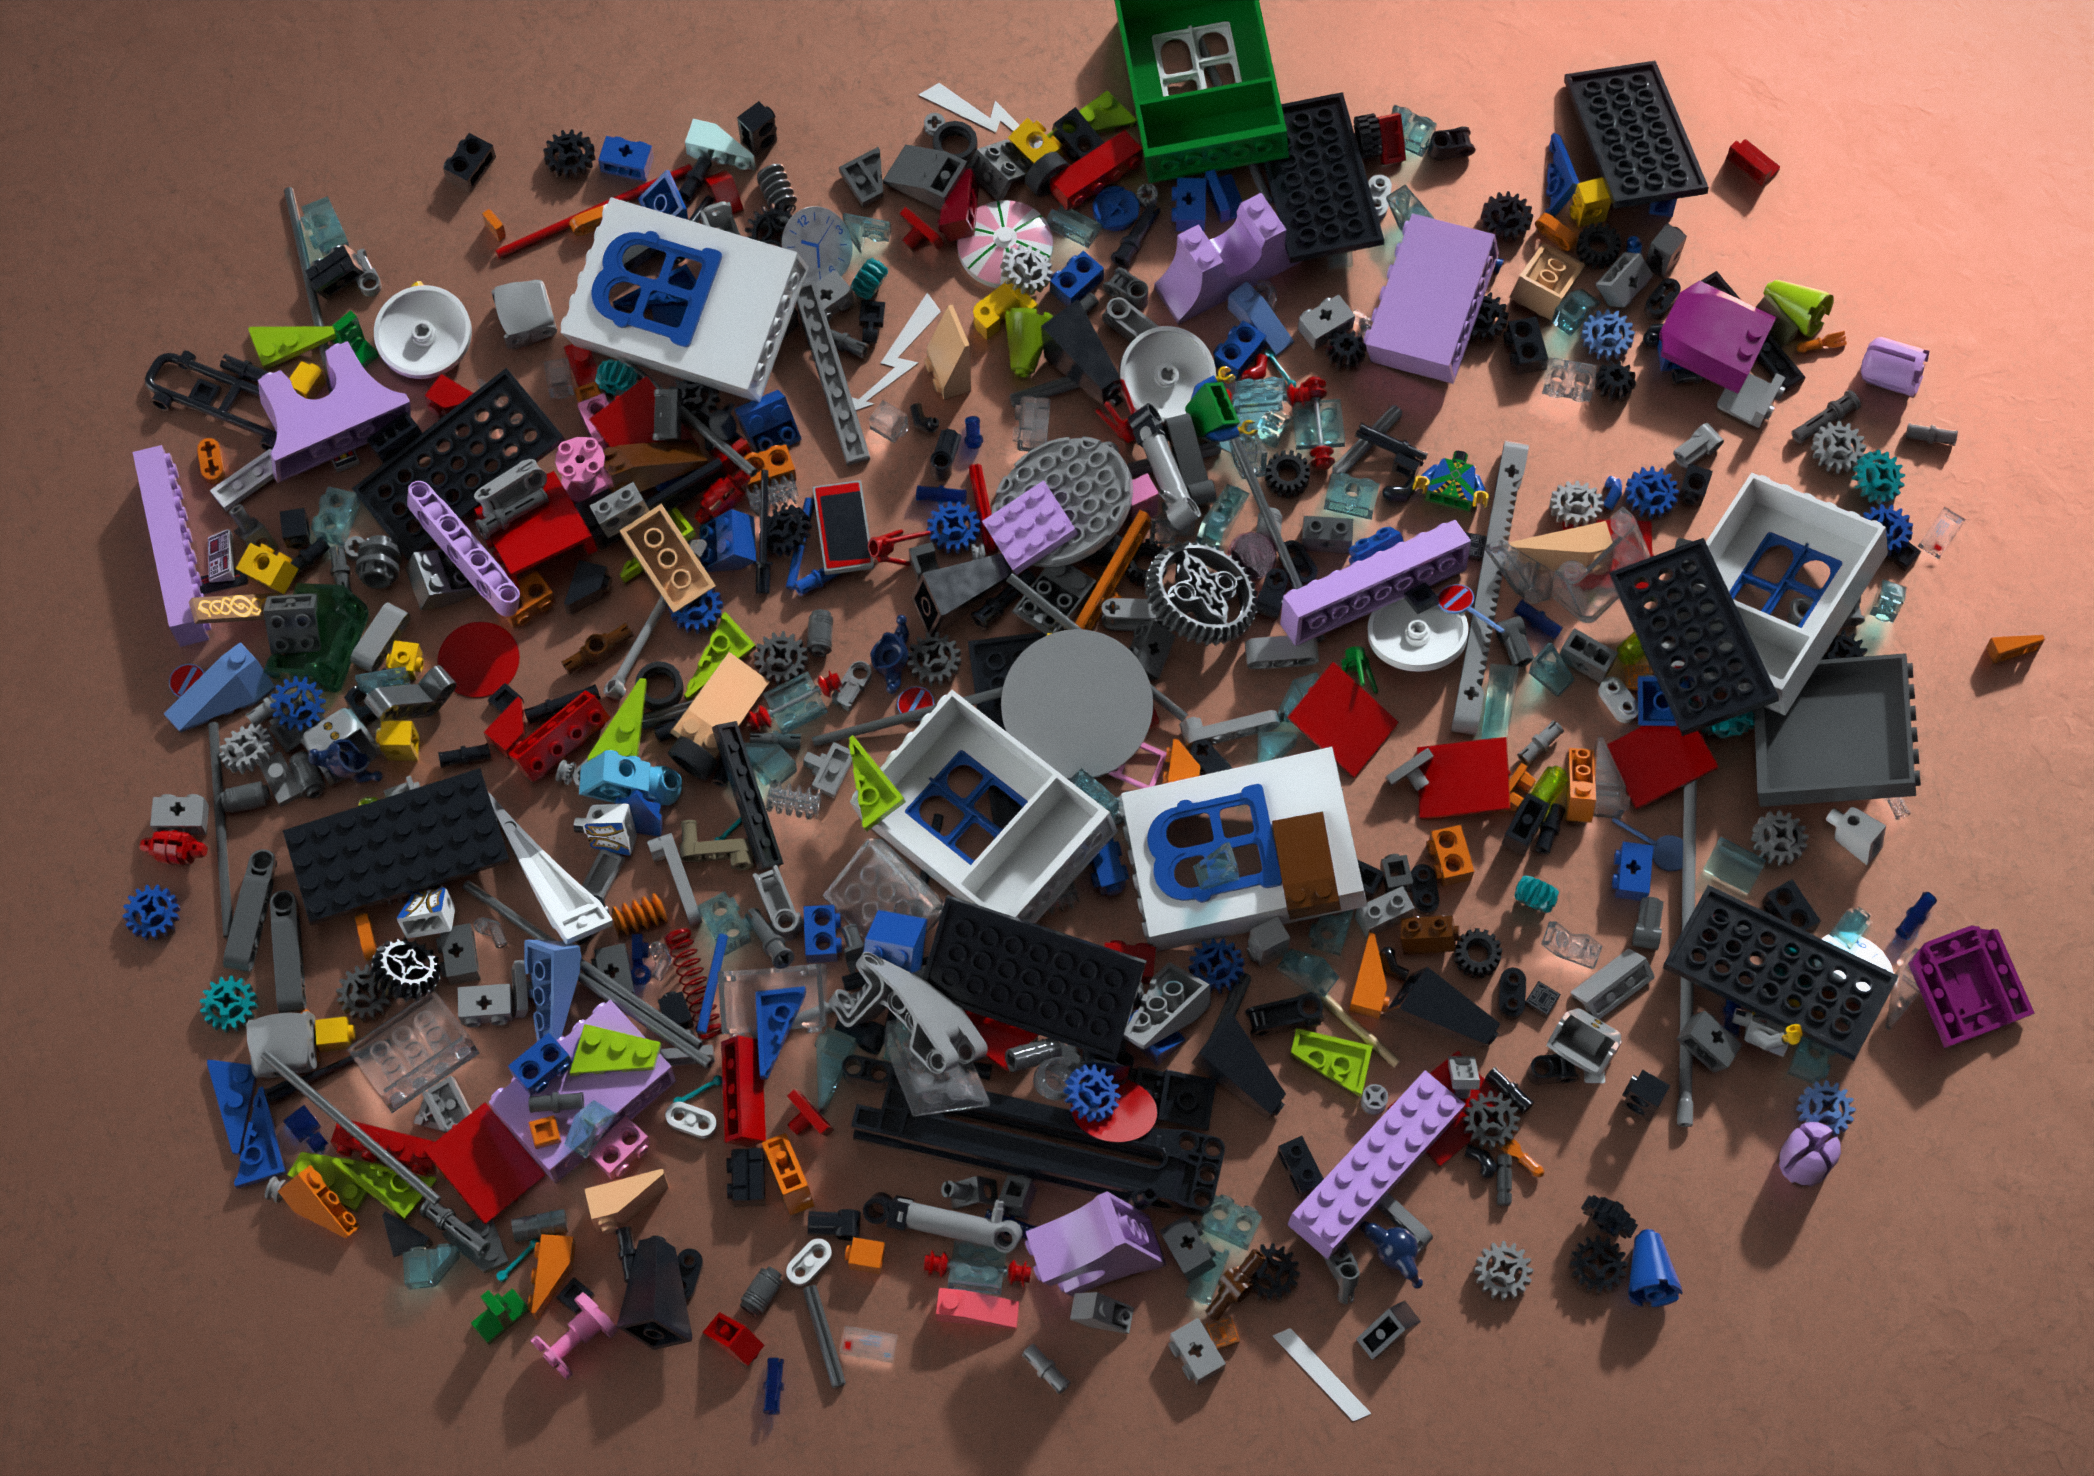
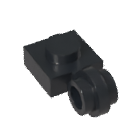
M861 300L859 326L868 327L863 328V343H867L872 346V343L877 344L878 329L873 328H883L885 302Z

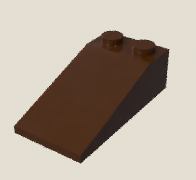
M692 439L618 445L603 450L605 462L600 473L612 493L634 482L638 491L641 492L699 469L709 462Z
M1323 811L1272 821L1290 920L1340 911L1341 905Z

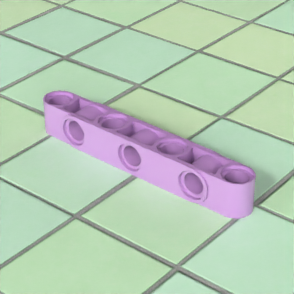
M415 481L411 483L408 488L407 506L419 520L422 527L481 596L500 615H514L518 610L520 594L518 588L508 578L505 571L426 482Z

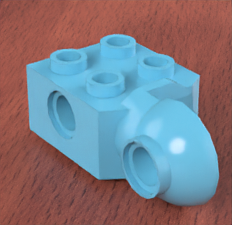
M606 750L581 766L579 795L615 803L617 797H629L632 791L638 789L643 792V798L651 799L655 803L667 806L675 803L681 795L682 779L677 771L667 766L652 767L650 762L642 761L637 756L626 757L618 755L616 751Z

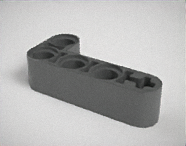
M1186 413L1164 419L1165 428L1170 437L1171 451L1190 498L1196 503L1198 508L1213 505L1217 501L1216 490L1211 479L1208 480L1190 414Z
M438 665L431 668L418 684L379 687L372 690L366 696L364 702L380 721L430 717L441 709L456 689L457 684Z

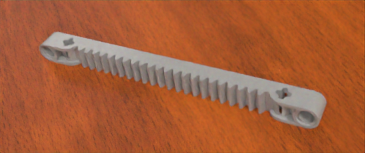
M1504 441L1473 607V609L1493 622L1501 587L1516 496L1522 483L1529 445ZM1473 614L1451 731L1476 736L1484 698V691L1481 686L1484 680L1493 627Z

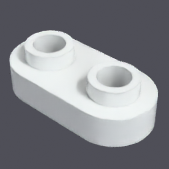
M1375 175L1370 178L1368 183L1374 204L1380 205V207L1375 208L1378 219L1381 220L1387 214L1392 184L1388 177Z
M1616 677L1605 678L1598 689L1600 698L1619 722H1633L1638 715V702L1620 679ZM1608 686H1614L1616 690L1611 691ZM1628 705L1631 710L1627 711L1623 706Z
M683 1102L672 1103L666 1110L665 1117L667 1123L675 1130L705 1139L711 1137L717 1129L716 1119L709 1111ZM677 1114L684 1115L681 1121L675 1120ZM703 1122L709 1124L708 1128L704 1130L700 1129L699 1125Z
M823 1239L811 1240L791 1260L787 1266L786 1273L788 1280L793 1285H807L830 1262L832 1250L829 1243ZM817 1250L823 1251L824 1254L821 1258L814 1256ZM802 1269L805 1271V1275L797 1277L795 1275L796 1271Z

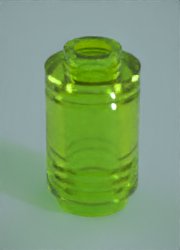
M1634 631L1617 647V657L1625 665H1635L1645 656Z
M1556 765L1553 767L1547 766L1529 794L1550 804V809L1568 782L1566 771Z

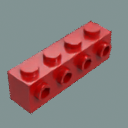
M1123 130L1050 179V193L1067 211L1073 207H1078L1086 198L1093 194H1098L1106 185L1116 182L1130 169H1136L1142 162V147L1126 130Z
M585 690L510 751L508 755L521 773L534 782L543 778L552 766L565 760L567 754L574 748L582 746L586 742V738L594 732L600 731L611 718L595 695Z
M737 1035L721 1042L725 1143L751 1147L766 1141L764 1080H761L758 1039Z
M352 1121L408 1169H412V1172L419 1175L431 1174L436 1176L438 1168L424 1153V1150L435 1141ZM336 1123L330 1142L337 1153L345 1156H351L352 1154L360 1156L368 1162H382Z

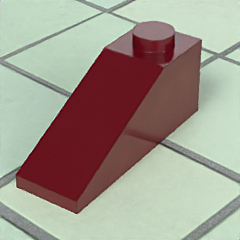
M971 168L966 169L941 207L940 218L937 220L939 231L944 233L947 241L975 236L979 183Z

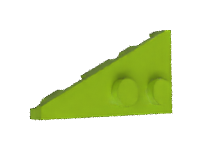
M852 735L849 737V750L853 761V773L858 791L862 826L867 832L906 801Z

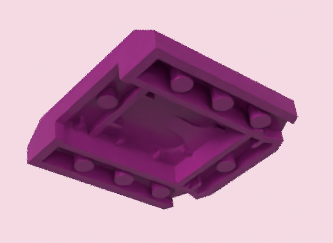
M1699 280L1679 293L1659 333V339L1662 342L1661 357L1738 394L1776 317Z
M1973 925L1924 943L1908 962L1944 1048L2035 1014L1998 929L1987 930Z

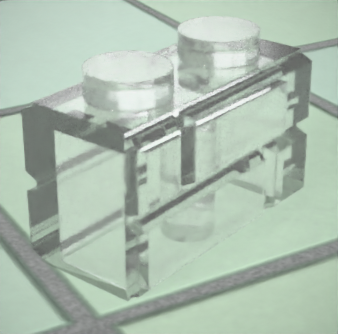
M1023 396L1021 397V405H1016L1015 420H1019V427H1014L1013 441L1017 442V450L1029 452L1047 443L1050 418L1049 398Z

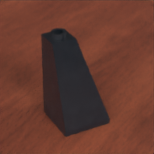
M1076 300L1041 326L1044 358L1104 405L1105 402L1116 398L1121 392L1120 376L1081 303Z
M1002 553L922 573L911 599L926 633H929L931 637H934L936 632L941 634L1007 585V579L1012 574V568Z
M1429 967L1410 974L1387 1007V1011L1383 1013L1386 1018L1477 1048L1492 1044L1498 1036L1496 1030L1500 1026L1498 1021Z
M1229 1012L1192 1061V1064L1212 1079L1217 1080L1216 1082L1264 1118L1268 1119L1271 1114L1277 1116L1285 1105L1282 1099L1286 1093L1235 1016Z
M656 1235L638 1241L617 1323V1328L653 1350L691 1342L693 1337L676 1247L666 1242L665 1238Z

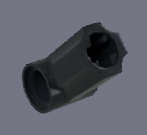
M948 428L941 430L935 451L931 455L930 473L938 481L947 480L952 474V466L962 438L956 430ZM938 464H944V465H946V466H944V467H938V466H936V465H938Z
M838 1018L833 1033L858 1044L862 1050L870 1054L879 1055L889 1034V1029L874 1021L846 1027Z
M841 1209L837 1212L809 1211L808 1236H831L843 1241H853V1237L859 1238L861 1212L852 1209Z

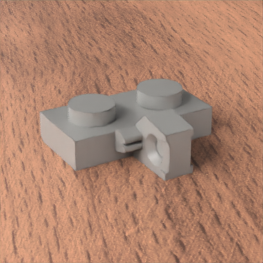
M833 742L827 755L822 753L819 757L807 752L803 759V765L812 769V774L816 776L812 783V789L835 799L853 761L848 748Z

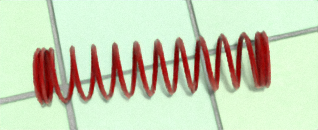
M682 928L670 932L664 940L666 946L671 948L669 954L674 957L673 965L678 967L676 974L681 976L679 983L685 985L682 992L687 994L685 1000L691 1004L689 1011L694 1013L692 1021L697 1022L698 1025V1020H695L694 1017L701 1012V1009L692 1011L691 1007L694 1004L703 1003L700 1000H703L704 996L694 1002L688 1001V997L704 993L705 990H699L706 988V986L699 987L690 993L685 992V988L706 981L707 977L702 976L688 983H682L683 977L696 975L704 970L703 967H697L684 974L678 972L681 967L692 966L701 961V958H693L681 965L675 964L677 958L688 957L698 951V949L693 948L677 956L672 955L674 949L685 948L694 943L693 939L687 940L692 935L691 930ZM687 933L686 935L680 938L673 939L674 937L680 934ZM713 1004L712 1010L717 1007L716 1004ZM720 1014L710 1015L711 1019H709V1022L718 1019ZM716 1023L709 1025L707 1032L717 1031L705 1035L698 1033V1038L710 1039L720 1035L725 1030L724 1024Z

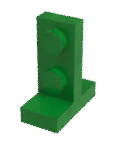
M351 310L332 325L336 339L331 340L333 344H342L348 341L363 368L379 357L378 351L365 340L358 318Z
M513 1288L502 1297L499 1293L494 1296L487 1290L480 1296L487 1310L473 1320L471 1324L489 1345L529 1312L528 1306Z

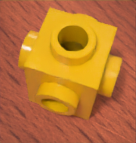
M394 640L392 652L388 653L386 658V668L389 669L391 676L395 680L401 682L417 681L418 673H422L424 667V658H422L423 653L418 643Z

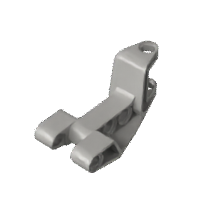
M864 952L856 962L857 969L867 982L862 987L863 991L858 992L857 999L841 989L836 990L829 999L830 1007L846 1027L874 1020L888 1008L912 1032L910 1050L933 1073L938 1074L954 1069L958 1066V1062L969 1064L978 1061L987 1054L988 1047L962 1007L954 1003L926 980L870 952Z

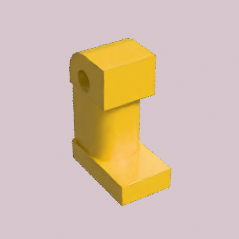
M1003 282L1002 285L974 306V327L987 340L1000 330V322L1005 318L1007 310L1010 312L1011 308L1037 309L1036 314H1038V304L1026 292L1022 294L1020 288L1014 291L1012 283L1006 284Z

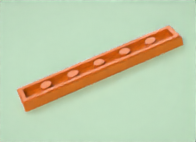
M1139 510L1077 618L1075 624L1083 630L1092 631L1102 613L1101 607L1103 602L1111 598L1151 528L1153 521L1146 512Z

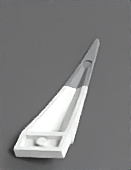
M489 793L498 823L552 928L556 929L565 944L568 945L611 927L613 920L601 902L562 869Z

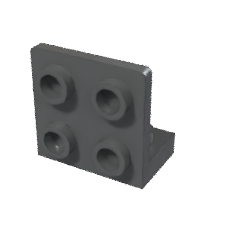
M1005 139L977 149L967 169L971 168L978 183L999 201L1004 199L1013 181L1026 177L1033 164L1012 142Z
M317 593L267 596L263 612L271 654L317 652L321 650L316 618L319 602Z

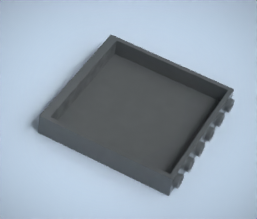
M1906 653L1820 660L1786 715L1766 707L1754 710L1757 793L1760 807L1916 796V786H1921L1920 770L1915 771L1914 764H1919L1918 749H1913V742H1918L1917 727H1912L1911 722L1917 721L1915 705L1910 706V699H1915L1914 684H1909V678H1914L1913 663H1907Z

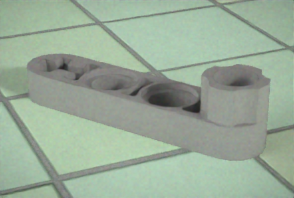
M1270 710L1203 726L1201 718L1190 717L1180 722L1179 726L1186 748L1191 749L1193 743L1197 740L1204 739L1213 745L1273 730L1280 725L1277 711Z
M672 833L647 841L654 863L667 859L690 927L703 923Z
M1389 1193L1376 1206L1397 1227L1405 1228L1414 1235L1418 1245L1417 1255L1433 1239L1431 1232Z

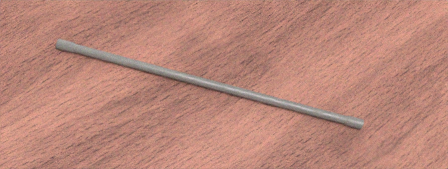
M1699 701L1692 702L1691 708L1698 709ZM1697 780L1684 786L1682 930L1695 909ZM1682 977L1680 1032L1689 1018L1693 1016L1694 983ZM1680 1043L1677 1125L1691 1127L1693 1126V1054Z

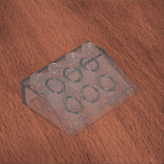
M868 838L822 895L831 905L835 906V909L849 924L857 925V930L864 939L878 910L927 918V934L938 923L944 901L883 839Z
M435 990L429 993L425 999L420 998L417 1002L412 1003L346 1048L391 1113H394L423 1093V1091H426L480 1054L468 1033Z
M900 1020L887 1021L884 1046L913 1117L990 1105L973 1062L969 1064L958 1062V1066L954 1069L938 1074L933 1073L910 1050L912 1032Z

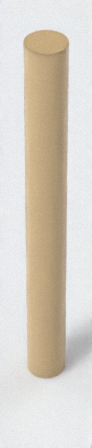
M1323 991L1318 996L1324 1006L1368 1045L1373 1046L1372 1049L1395 1068L1401 1062L1394 1053Z

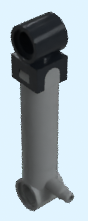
M1147 403L1128 417V421L1134 430L1133 434L1137 444L1143 447L1161 490L1159 495L1166 502L1168 507L1166 510L1167 517L1177 530H1182L1199 518L1201 513L1196 503L1190 498L1168 445L1170 437L1165 426L1161 424L1162 418L1152 404Z
M884 1192L875 1193L863 1207L865 1219L872 1224H880L887 1219L886 1227L903 1231L906 1228L994 1247L1002 1253L1012 1251L1022 1238V1229L1016 1222L1012 1220L1001 1222L1004 1202L999 1199L995 1201L991 1219L915 1203L914 1199L899 1195L892 1199L889 1194ZM873 1204H881L883 1206L884 1213L877 1212L874 1209ZM1006 1231L1010 1233L1013 1241L1004 1240L1001 1232Z

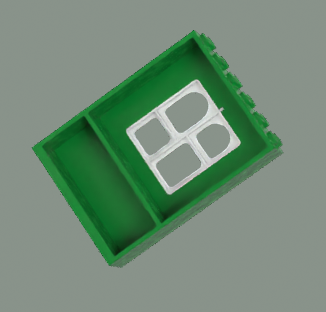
M1114 0L1149 183L1202 174L1213 169L1219 171L1289 158L1287 129L1259 0ZM1210 32L1220 33L1227 40L1229 52L1223 55L1203 58L1199 51L1200 38ZM1174 39L1184 41L1190 50L1192 70L1165 74L1161 58L1162 46L1167 41ZM1230 63L1233 67L1236 83L1207 88L1204 68ZM1187 80L1196 81L1198 89L1196 91L1175 95L1168 94L1167 86L1171 83Z

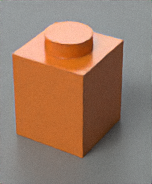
M853 1237L852 1245L847 1244L845 1260L848 1261L849 1269L881 1275L886 1250L885 1242Z

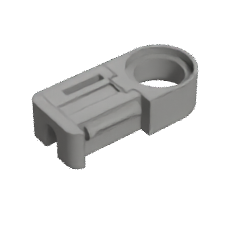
M360 249L356 255L365 273L355 280L365 296H375L381 291V281L375 268H372L367 258L366 250ZM367 280H375L376 285L373 288L367 289L363 286Z
M857 661L849 667L841 680L843 684L839 688L841 693L835 690L832 694V702L837 706L841 704L843 709L847 711L852 710L851 704L860 690L864 691L871 681L872 673L869 664L864 661ZM856 669H865L867 676L863 679L855 678L853 673Z

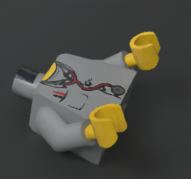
M1787 1000V1004L1793 1008L1794 1005L1800 1007V1003L1797 1000ZM1736 1008L1733 1015L1732 1023L1746 1027L1744 1036L1746 1042L1784 1057L1789 1043L1792 1045L1798 1044L1800 1037L1803 1035L1799 1024H1793L1785 1028L1752 1011L1748 1012Z

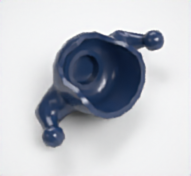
M899 615L896 618L898 626L894 634L890 632L882 634V638L875 644L870 653L873 667L885 677L886 691L889 694H894L900 688L901 671L908 661L906 643L910 634L906 625L907 618L904 615Z
M339 739L333 741L325 750L311 749L308 753L310 764L328 768L331 773L338 777H351L358 783L372 780L379 782L383 779L382 772L375 771L371 773L366 770L371 760L370 756L362 754L350 740Z
M1363 1221L1359 1228L1364 1232L1365 1237L1376 1245L1377 1254L1381 1262L1390 1269L1400 1271L1406 1279L1412 1282L1414 1288H1421L1423 1280L1418 1277V1269L1415 1264L1418 1245L1414 1235L1405 1228L1394 1227L1386 1230L1376 1223Z

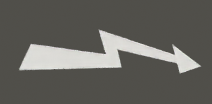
M940 83L919 94L994 132H997L1000 120L1013 131L1019 126L996 101L991 118H989ZM1043 141L1036 142L1033 148H1039Z
M928 293L881 362L895 368L860 399L852 398L855 410L873 405L874 403L867 402V400L919 363L898 357L941 312Z

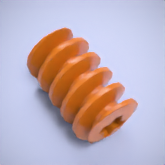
M655 893L651 895V902L643 896L641 898V905L635 899L632 900L631 908L626 903H622L621 912L616 906H612L611 917L618 939H620L621 930L629 936L630 927H633L638 933L640 932V924H643L646 929L650 928V921L659 926L661 917L668 923L661 899Z

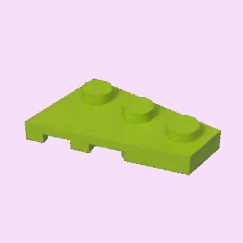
M584 1024L571 1066L570 1076H579L585 1073L605 1074V1072L654 1070L662 1046L661 1042Z
M1296 1028L1290 1056L1357 1096L1362 1097L1373 1046Z
M301 1152L287 1175L293 1179L311 1165L321 1175L322 1180L331 1191L338 1196L339 1201L345 1207L358 1212L368 1192L331 1164L335 1157ZM354 1160V1162L363 1163L367 1165L375 1164L383 1166V1164Z

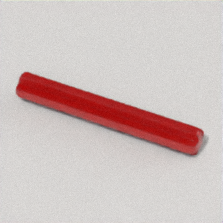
M979 463L969 466V474L978 519L980 520L985 553L994 554L998 552V546L982 522L992 515L983 469Z

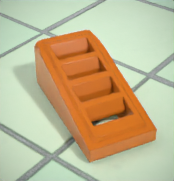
M2043 635L1990 638L1986 649L1992 662L1996 664L2038 651L2045 638Z

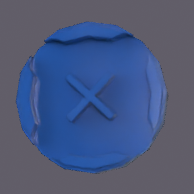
M1109 186L1097 194L1092 207L1093 217L1096 222L1104 229L1111 231H1123L1130 228L1137 221L1140 213L1139 200L1135 193L1131 190L1129 192L1125 190V187Z

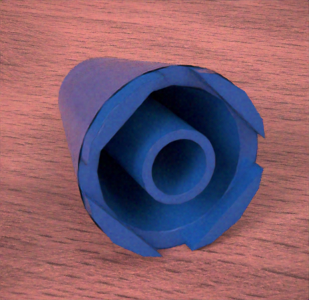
M1652 1229L1642 1230L1634 1238L1628 1289L1629 1300L1631 1303L1642 1307L1643 1302H1651L1652 1307H1660L1676 1302L1679 1299L1678 1294L1682 1295L1683 1293L1682 1286L1663 1239L1659 1233Z

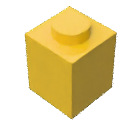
M303 361L300 362L289 378L297 394L312 400L317 397L326 383L323 371L319 366L313 363L309 365Z
M347 1017L315 1020L316 1045L320 1052L352 1049V1040H356V1031L354 1024L351 1025Z

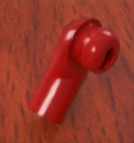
M1264 354L1256 355L1255 366L1241 373L1242 381L1253 384L1264 379L1268 357Z

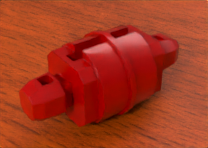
M743 470L734 475L735 479L729 474L724 478L720 477L703 493L704 497L701 499V504L704 508L702 506L695 514V519L700 524H704L712 518L711 515L716 518L731 509L735 510V507L743 500L742 497L745 494L742 486L745 487L750 482L751 477ZM731 487H733V489L728 494H725L729 491Z
M177 830L156 831L153 833L152 838L142 839L139 845L143 852L149 854L157 862L171 866L192 864L195 858H203L208 852V847L205 844L198 842L189 833Z

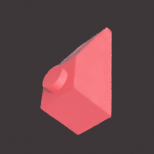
M939 1288L936 1318L940 1322L1017 1329L1019 1301L967 1290Z

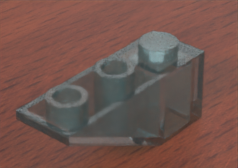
M1227 484L1201 522L1196 538L1198 543L1202 545L1206 542L1208 547L1215 545L1216 550L1219 551L1228 538L1250 493L1241 490L1239 487Z

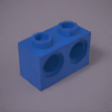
M1083 250L1078 256L1074 255L1071 257L1066 267L1061 271H1056L1051 276L1050 293L1068 307L1074 301L1083 299L1104 280V268ZM1084 269V270H1087L1088 272H1086V273H1081V272H1079V271ZM1063 285H1070V286H1072V287H1070V288H1064V287H1062V286H1063Z
M1244 320L1238 327L1236 325L1233 326L1228 333V339L1224 343H1219L1213 352L1215 367L1218 369L1223 366L1229 367L1231 371L1226 374L1228 376L1230 374L1235 375V380L1237 381L1241 377V373L1247 370L1255 360L1256 355L1260 354L1265 348L1267 335ZM1248 339L1250 342L1245 343L1240 340ZM1227 356H1234L1236 359L1230 360V359H1227L1226 357H1227Z
M834 905L803 906L806 962H838L837 953H842L841 937L837 938L836 929L841 928L840 913L835 912ZM820 918H827L829 920L828 924L820 926L816 922ZM822 942L830 944V947L826 950L817 948Z
M548 1032L509 1064L508 1068L515 1079L532 1096L535 1093L538 1094L548 1087L549 1081L556 1075L559 1077L566 1073L572 1061L565 1049ZM551 1053L559 1055L554 1062L546 1061V1057ZM528 1071H538V1074L535 1078H525V1075Z

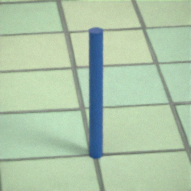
M807 497L804 501L803 511L811 519L814 499ZM802 545L798 546L799 552L793 551L786 588L789 590H795L796 587L793 583L798 579L805 547Z
M718 934L696 1029V1032L699 1034H706L728 940V936L725 934Z

